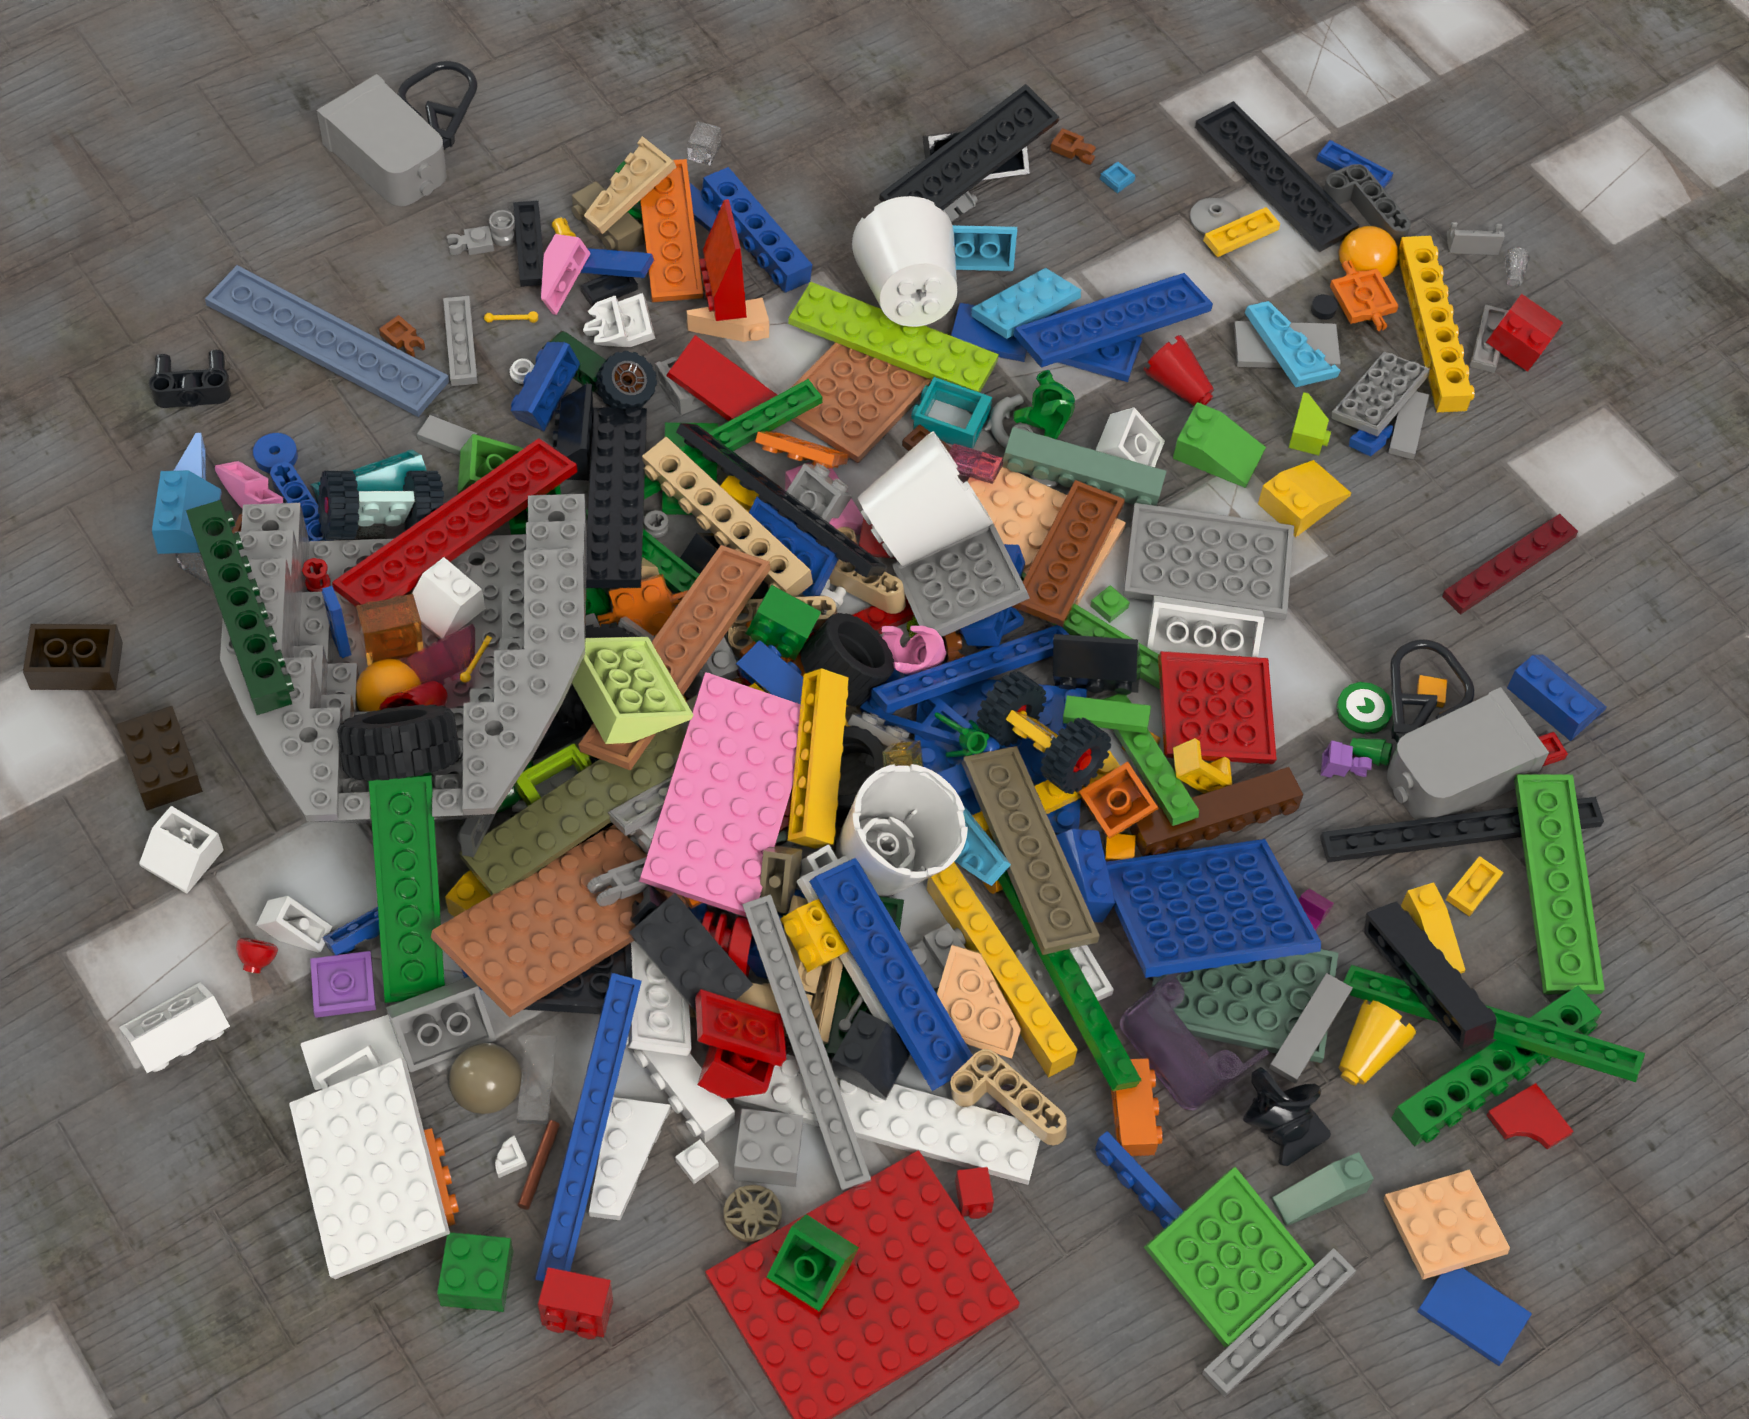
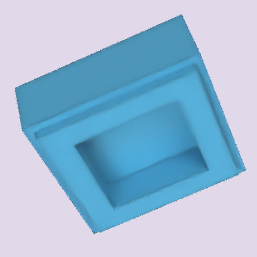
M1116 162L1101 173L1100 180L1116 193H1119L1135 181L1136 175L1121 163Z

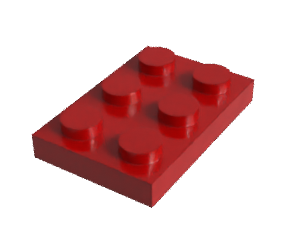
M700 989L695 997L698 1042L773 1065L782 1066L786 1060V1048L781 1014Z

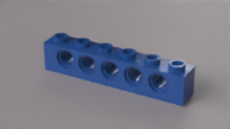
M729 167L703 177V187L701 190L703 200L706 203H713L717 215L723 201L729 199L739 240L743 243L746 251L756 258L759 266L767 271L775 285H778L786 293L810 282L812 263Z

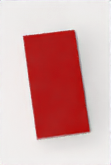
M696 335L666 375L728 421L777 396L776 393Z

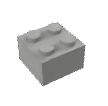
M742 1109L734 1164V1180L796 1187L803 1115Z

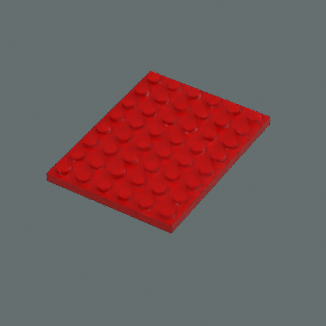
M919 1150L870 1177V1182L855 1186L807 1213L808 1216L859 1247L847 1273L820 1311L766 1278L791 1226L802 1217L705 1271L706 1278L792 1419H832L1019 1308V1301Z

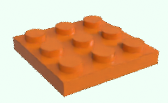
M776 431L758 432L755 441L756 443L763 444L762 449L772 453L786 452L788 453V458L798 461L813 460L812 465L819 463L827 469L845 465L849 458L847 453Z

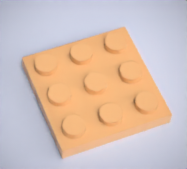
M1470 1170L1385 1194L1384 1203L1422 1280L1506 1255L1510 1250Z

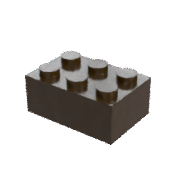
M30 624L23 674L30 690H116L123 645L117 624Z
M173 706L116 724L146 811L203 792Z

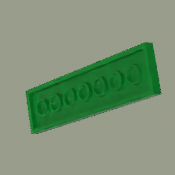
M430 772L401 779L369 781L385 1003L402 1002L445 986L443 950L431 938L432 930L441 925L435 824L434 817H432V777Z

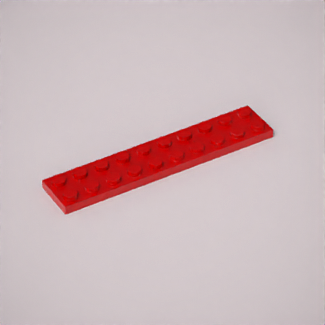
M538 438L332 582L334 591L370 618L374 617L416 587L422 574L443 557L451 562L528 507V496L545 495L577 472V464Z

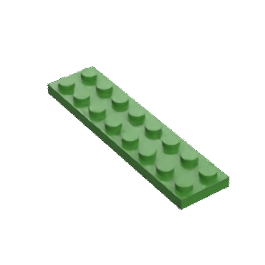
M1517 774L1514 778L1543 994H1566L1578 985L1586 994H1602L1605 988L1573 775Z

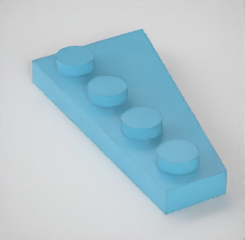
M1269 301L1247 306L1245 310L1246 316L1295 387L1338 377L1341 370L1335 364L1330 366L1324 360L1326 356L1319 349L1314 350L1307 344L1308 338L1301 332L1294 331L1290 327L1291 322Z
M964 806L965 827H968L967 838L955 862L992 886L1010 867L1011 863Z

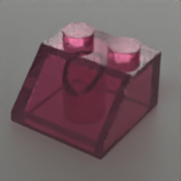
M473 624L466 626L429 644L401 662L408 665L416 673L421 684L436 681L444 685L446 684L444 679L448 677L454 681L460 678V674L466 671L465 668L470 665L475 657V627Z

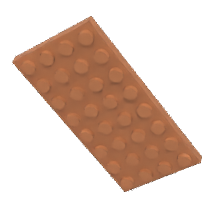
M612 825L567 851L532 876L497 894H493L433 929L431 938L509 1017H512L634 941L628 934L636 926L630 921L632 905L635 900L639 903L642 902L644 892L624 899L619 898L614 904L600 907L596 898L603 891L591 893L587 885L590 880L607 873L608 870L646 858L647 854L615 825ZM609 885L605 890L612 888V886ZM655 887L656 890L667 898L673 894L672 892ZM677 894V896L683 901V903L687 907H689V904L687 903L684 896Z

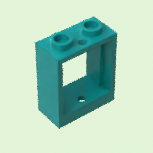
M933 377L930 385H925L923 388L920 405L916 404L911 414V419L914 420L913 430L920 424L930 432L934 431L942 441L972 452L990 415L992 397ZM935 400L973 412L966 429L928 417Z

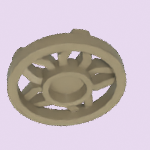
M759 1185L741 1186L726 1200L723 1211L724 1223L731 1235L738 1240L756 1243L778 1230L782 1219L781 1204L777 1196L770 1189ZM749 1192H757L760 1194H758L756 1196L755 1201H753L752 1195ZM743 1194L748 1199V1202H742L740 1195ZM767 1196L766 1203L761 1204L759 1201ZM736 1199L737 1205L740 1208L736 1207L729 1211L732 1202ZM771 1202L776 1207L777 1215L771 1210H766L770 1207ZM737 1213L740 1214V1218H729ZM765 1216H769L775 1221H768L764 1219ZM743 1223L744 1234L738 1232L732 1224L740 1225ZM760 1225L771 1227L767 1232L757 1235ZM748 1227H755L750 1236Z

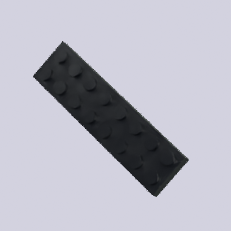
M1025 84L881 192L879 200L884 202L897 197H920L934 202L935 206L943 211L1057 124L1060 117Z
M1234 101L1196 120L1195 128L1319 253L1340 242L1351 231L1359 228V224Z

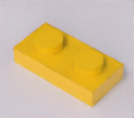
M1479 856L1448 894L1446 901L1470 917L1500 880L1504 872Z

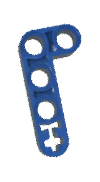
M279 462L273 465L270 475L275 493L283 497V503L301 504L309 541H334L325 540V538L321 537L323 533H321V524H319V506L294 466L288 462Z

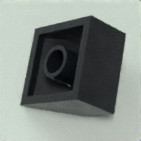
M860 1010L832 1059V1069L836 1077L886 1101L911 1054L899 1034L887 1022Z

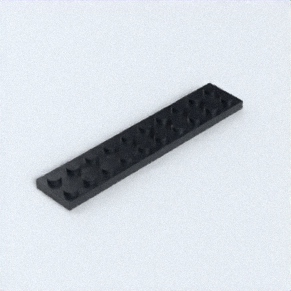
M611 407L594 408L587 520L586 588H641L645 470L643 469L645 464L642 456L646 453L647 408L630 407L626 410Z

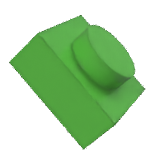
M1110 585L1091 600L1090 606L1111 623L1129 608L1130 602Z

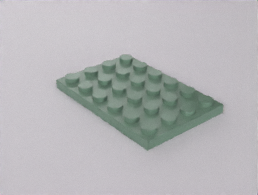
M1321 949L1320 952L1307 953L1305 955H1293L1153 977L1145 1026L1277 1054L1326 973L1335 977L1338 953ZM1327 1033L1310 1061L1322 1063Z

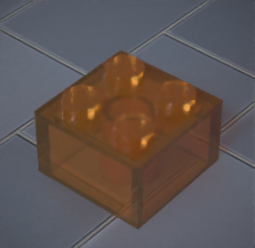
M413 594L398 595L391 599L377 602L370 601L356 606L360 640L367 666L383 659L397 660L424 654L421 620Z

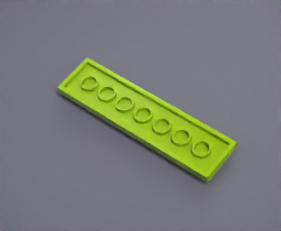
M813 282L809 283L788 317V324L925 378L932 380L933 377L979 393L994 369L999 356L997 353L927 326L909 327L897 324L890 320L882 309Z

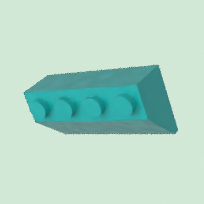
M411 449L350 471H353L356 476L357 491H403L407 472L427 471L422 455ZM320 481L310 484L317 502Z

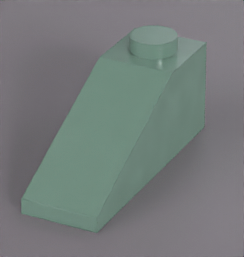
M1358 1152L1331 1163L1272 1197L1271 1200L1285 1226H1288L1367 1193L1374 1178Z

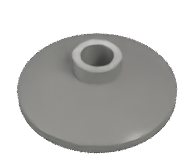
M1220 198L1202 199L1194 204L1190 212V221L1193 227L1204 235L1240 219L1237 209L1230 202Z

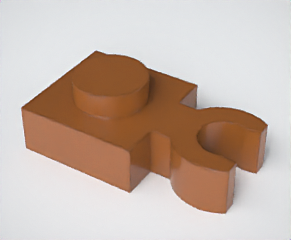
M400 315L379 328L380 336L397 349L403 346L406 354L415 357L412 347L417 346L421 350H425L424 340L417 336L416 329Z

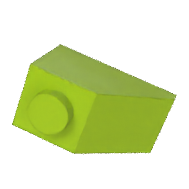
M1303 392L1289 448L1319 455L1322 446H1328L1331 431L1327 430L1329 419L1309 393Z

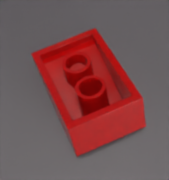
M1521 294L1486 343L1528 372L1553 339L1563 322Z

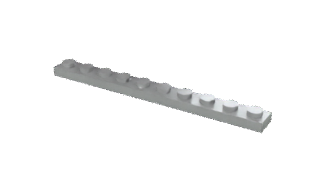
M770 894L742 904L841 1189L845 1191L870 1182L871 1178L772 896Z

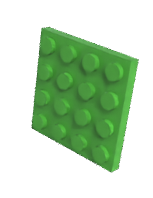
M1236 1167L1228 1170L1144 1246V1249L1224 1347L1230 1346L1315 1266L1313 1261Z

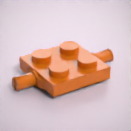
M1347 260L1344 261L1342 268L1347 275L1331 280L1330 288L1350 324L1372 320L1377 330L1383 331L1387 328V324L1382 316L1396 313L1398 309V304L1378 269L1356 271L1351 260H1348V262Z
M663 574L641 580V588H611L608 592L613 604V612L598 615V622L600 621V626L601 624H611L614 622L618 625L620 618L626 616L651 635H657L688 590L672 595V592L666 586Z

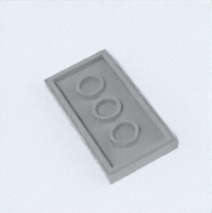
M1250 321L1234 322L1237 367L1282 368ZM1290 324L1294 331L1301 332L1308 338L1307 344L1314 350L1319 349L1326 356L1324 360L1330 366L1335 364L1340 368L1336 324Z

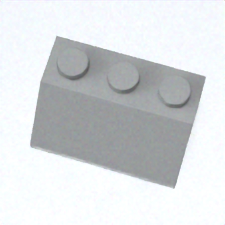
M470 977L386 1007L393 1031L410 1073L461 1054L465 1049L473 1045L490 1043L496 1040L479 986Z

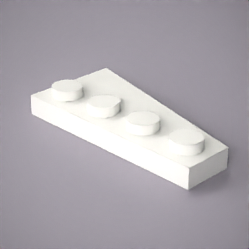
M613 1097L599 1154L589 1208L590 1217L621 1220L641 1171L644 1170L651 1149L661 1133L662 1125L671 1111L670 1104Z

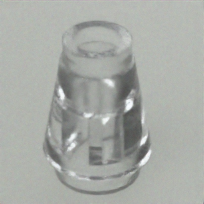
M1511 248L1504 257L1507 284L1511 287H1519L1522 285L1530 257L1523 248Z

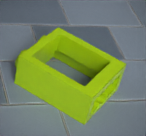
M573 743L522 772L515 783V789L528 807L541 798L534 786L571 765H574L576 770L581 772L590 766L592 762L589 756L580 752Z

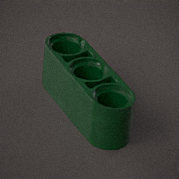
M560 331L549 342H565L571 346L580 362L573 379L583 386L585 384H592V392H598L595 383L597 381L596 375L606 359L570 334Z

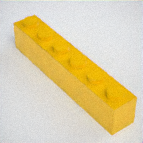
M822 668L803 675L788 841L813 849L821 848L828 844L833 845L838 788L841 778L840 766L843 752V733L846 723V700L848 697V677Z

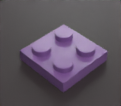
M371 951L310 958L315 1018L376 1010Z

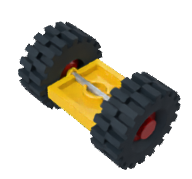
M1015 671L1010 672L1009 676L1004 675L1002 681H997L993 685L994 689L986 693L987 699L982 700L980 704L982 709L977 712L979 719L976 720L977 725H979L978 728L1005 747L1009 746L1010 743L1012 745L1016 744L1018 738L1022 740L1028 737L1034 741V747L1046 754V757L1042 758L1041 761L1043 766L1040 767L1043 777L1065 793L1073 794L1074 791H1081L1082 786L1086 787L1089 785V780L1091 778L1094 779L1098 775L1096 773L1098 769L1103 768V761L1108 759L1109 756L1107 751L1111 749V743H1109L1111 737L1083 717L1082 719L1076 718L1074 723L1071 721L1067 723L1066 729L1061 728L1058 731L1059 735H1057L1038 721L1040 719L1039 713L1043 712L1045 708L1042 704L1046 702L1047 698L1044 696L1046 691L1043 687L1020 671H1017V673Z

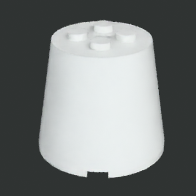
M905 196L884 201L876 205L874 211L865 219L862 217L855 228L852 238L853 254L884 314L893 322L909 327L928 325L946 315L954 305L957 297L954 231L947 213L935 206L934 202L930 200Z
M934 431L924 437L858 496V500L864 509L861 511V514L869 525L873 524L871 531L879 543L884 541L882 546L890 558L894 556L902 566L993 524V521L968 481L962 483L957 476L960 474L956 469L958 467Z
M893 764L883 767L873 773L860 787L837 838L836 857L839 859L847 856L848 860L856 858L878 896L895 895L940 873L958 858L965 845L968 827H965L963 803L954 788L939 774L930 769L914 764L910 766H895Z

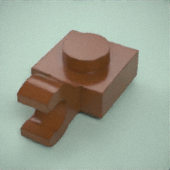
M1062 128L1051 143L1050 151L1073 159L1077 155L1083 163L1091 165L1095 159V156L1092 154L1096 147L1092 144L1084 143L1083 136Z
M954 631L942 637L946 650V663L965 657V655L960 654L958 651L962 650L960 633L956 634Z

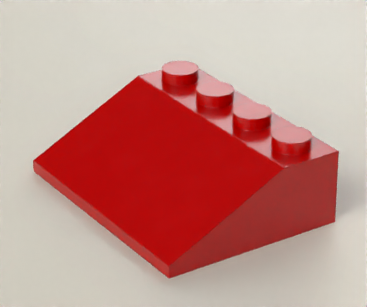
M726 199L721 205L703 247L704 258L699 259L709 312L714 311L716 321L747 318L741 247L730 201Z

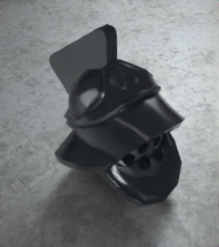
M1262 1067L1252 1072L1251 1082L1257 1091V1097L1253 1099V1103L1245 1113L1243 1121L1260 1128L1261 1132L1268 1139L1280 1146V1165L1289 1166L1330 1138V1130L1310 1107L1321 1095L1320 1086L1316 1084H1303L1282 1091L1269 1072Z

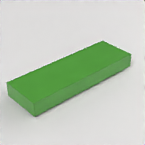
M1067 695L1063 723L1067 724L1070 721L1074 723L1076 718L1082 719L1083 717L1099 728L1147 733L1151 706Z

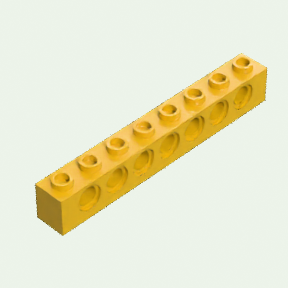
M1432 236L1402 237L1398 248V260L1424 365L1430 368L1428 381L1436 413L1467 411L1470 401L1474 399V387L1469 383V367L1467 364H1464V348L1458 341L1459 330L1458 325L1454 324L1453 306L1448 302V286L1443 283V267L1439 265L1437 260L1438 248L1434 246Z

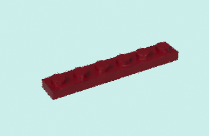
M1558 514L1444 590L1442 597L1461 615L1577 536L1578 530L1561 514Z

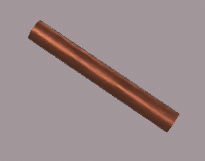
M550 1120L546 1126L517 1205L521 1209L529 1210L560 1127V1124L556 1121Z

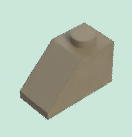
M775 845V847L763 850L760 885L763 888L760 898L771 894L777 912L787 913L798 884L796 881L800 878L802 849Z

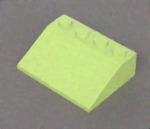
M649 637L586 638L585 655L572 684L605 744L632 743L693 718L692 711Z

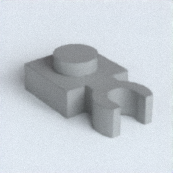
M489 225L464 229L463 236L458 234L447 236L448 245H450V255H458L463 250H468L469 255L494 251Z

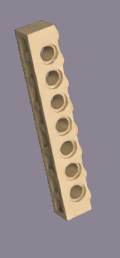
M665 437L642 456L645 464L643 469L647 477L652 481L656 479L661 484L665 494L670 498L674 496L683 511L687 514L692 513L696 517L698 524L705 531L709 529L720 545L770 561L771 569L764 578L769 588L773 585L791 596L797 597L813 584L811 570L670 439ZM725 519H728V520H729V521H727V522H720V521L725 520ZM741 536H748L745 539H738ZM759 553H766L763 556H756ZM777 570H784L781 573H774Z

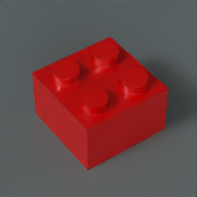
M548 1267L538 1302L542 1325L556 1333H563L565 1330L577 1332L578 1336L586 1339H595L596 1336L604 1338L613 1305L611 1280Z

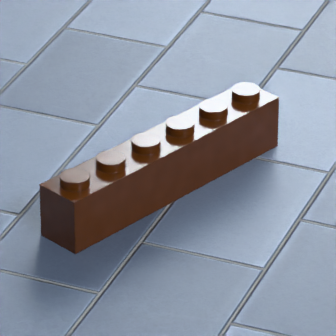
M1289 767L1192 797V800L1199 809L1198 818L1172 826L1163 810L1159 808L1131 825L1130 832L1136 836L1135 842L1142 857L1164 854L1178 847L1180 849L1187 848L1194 842L1203 839L1212 840L1227 831H1240L1246 825L1255 822L1259 824L1265 823L1272 817L1280 814H1292L1299 809L1304 794Z

